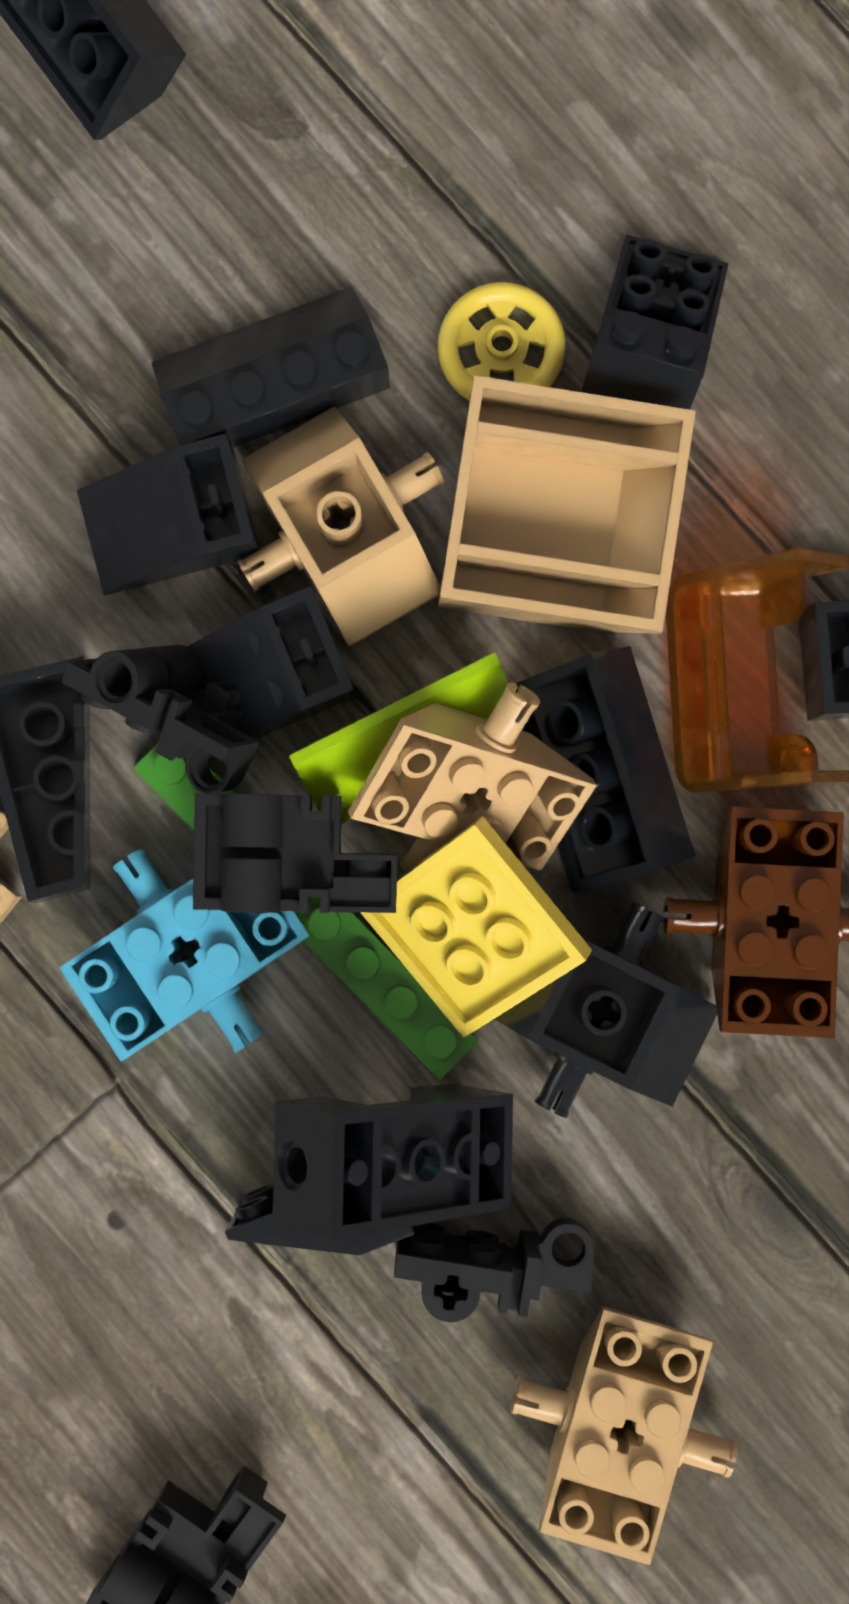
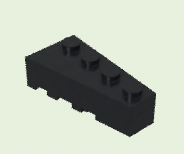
M84 656L0 676V796L27 901L32 903H39L90 889V705L81 699L82 693L62 683L68 661L86 660Z

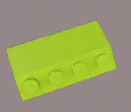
M494 652L289 755L308 793L313 796V802L318 811H321L322 795L342 796L341 825L353 820L350 818L348 811L401 718L434 703H439L489 719L508 684L502 665Z

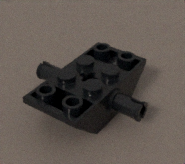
M632 902L631 909L612 947L606 945L605 949L584 939L592 949L585 962L494 1018L527 1039L554 1052L553 1055L557 1057V1060L539 1096L536 1097L534 1102L548 1111L552 1107L555 1110L554 1113L561 1117L567 1118L568 1111L586 1074L593 1075L594 1072L629 1090L673 1107L717 1016L715 1004L645 970L647 964L643 963L642 960L660 923L663 922L665 917L654 911H648V908ZM602 996H608L606 1004L612 1009L610 1017L599 1016L595 1023L590 1022L592 1019V1013L588 1010L592 1001H599Z

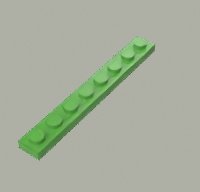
M156 745L133 769L194 830L195 793H204L195 789L189 781L186 772V759L175 757L174 760L170 761L155 752ZM210 767L212 775L217 780L222 781V779ZM228 790V791L221 792V793H217V794H236V793H235L233 790ZM311 896V910L308 913L295 911L311 935L303 940V942L439 1080L479 1042L473 1033L464 1038L396 955L354 912L320 913V897Z

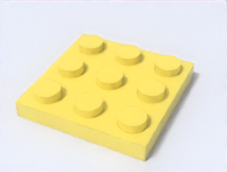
M483 816L397 878L396 913L360 912L463 1038L587 960L592 952L589 945Z

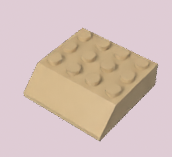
M474 375L438 607L593 632L661 634L665 621L696 411Z

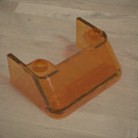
M794 548L683 574L672 582L669 587L666 607L674 761L677 779L686 790L694 793L803 788L849 783V770H819L818 754L809 738L795 733L780 734L774 628L790 625L796 622L803 614L808 600L807 577L849 569L848 555Z

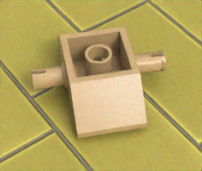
M334 406L241 459L282 530L278 532L279 539L244 559L237 560L254 592L259 590V587L294 567H297L299 571L304 569L349 648L440 595L441 587L413 528L403 513V505L434 487L445 483L438 466L433 467L435 461L428 452L386 477L384 473L379 472L360 437ZM340 512L344 519L352 517L349 527L342 530L331 528L333 526L331 517L334 514Z
M513 682L508 683L504 689V694L489 719L439 703H434L401 718L348 813L351 819L417 837L407 855L400 862V866L405 873L482 816L523 866L537 870L543 869L597 784L593 778L535 736L522 731L532 712L540 704L539 698L531 690L522 685L518 688L517 684Z
M602 1306L581 1342L571 1380L566 1391L527 1380L523 1376L518 1377L515 1384L518 1392L513 1391L510 1413L524 1415L557 1425L548 1462L539 1524L540 1533L650 1565L676 1472L682 1463L721 1474L722 1477L729 1478L734 1468L727 1463L728 1460L736 1463L737 1442L730 1438L725 1439L690 1428L713 1345L711 1338ZM626 1420L632 1421L631 1424L626 1428L613 1429V1427L622 1428Z

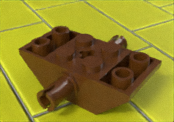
M731 806L728 810L716 862L714 901L665 898L663 912L686 914V918L665 917L663 920L665 933L680 932L713 935L711 971L720 1032L835 1038L838 946L841 941H849V908H842L840 904L844 812ZM779 907L780 914L784 916L783 927H779L777 933L775 928L767 926L766 919L767 915H776Z

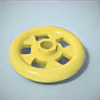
M494 282L468 291L452 305L441 324L437 350L440 366L446 379L454 390L469 401L474 375L490 378L491 371L495 373H508L512 371L514 373V382L551 387L560 374L564 363L566 339L558 314L543 296L520 284ZM487 307L495 319L485 323L480 330H476L469 321V318L479 310ZM516 307L524 310L535 319L528 330H524L516 321L508 319ZM503 336L511 341L512 346L506 351H498L493 347L492 341L497 337ZM474 344L475 353L480 364L465 369L460 358L459 348ZM529 344L544 348L543 359L538 368L523 364L528 353Z

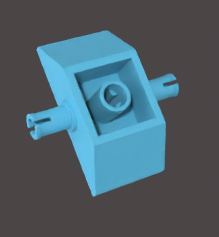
M143 848L127 856L129 860L124 861L122 859L113 866V869L119 874L141 907L137 910L139 915L59 967L120 1062L200 1009L203 1013L210 1012L233 1047L234 1053L240 1051L265 1032L262 1028L260 1029L237 994V991L241 989L238 984L311 935L295 911L244 913L221 910H193V879L176 890L174 887L168 889L146 856ZM181 939L186 942L196 939L199 942L201 948L194 953L198 961L196 964L190 959L183 960L179 954V950L182 948Z

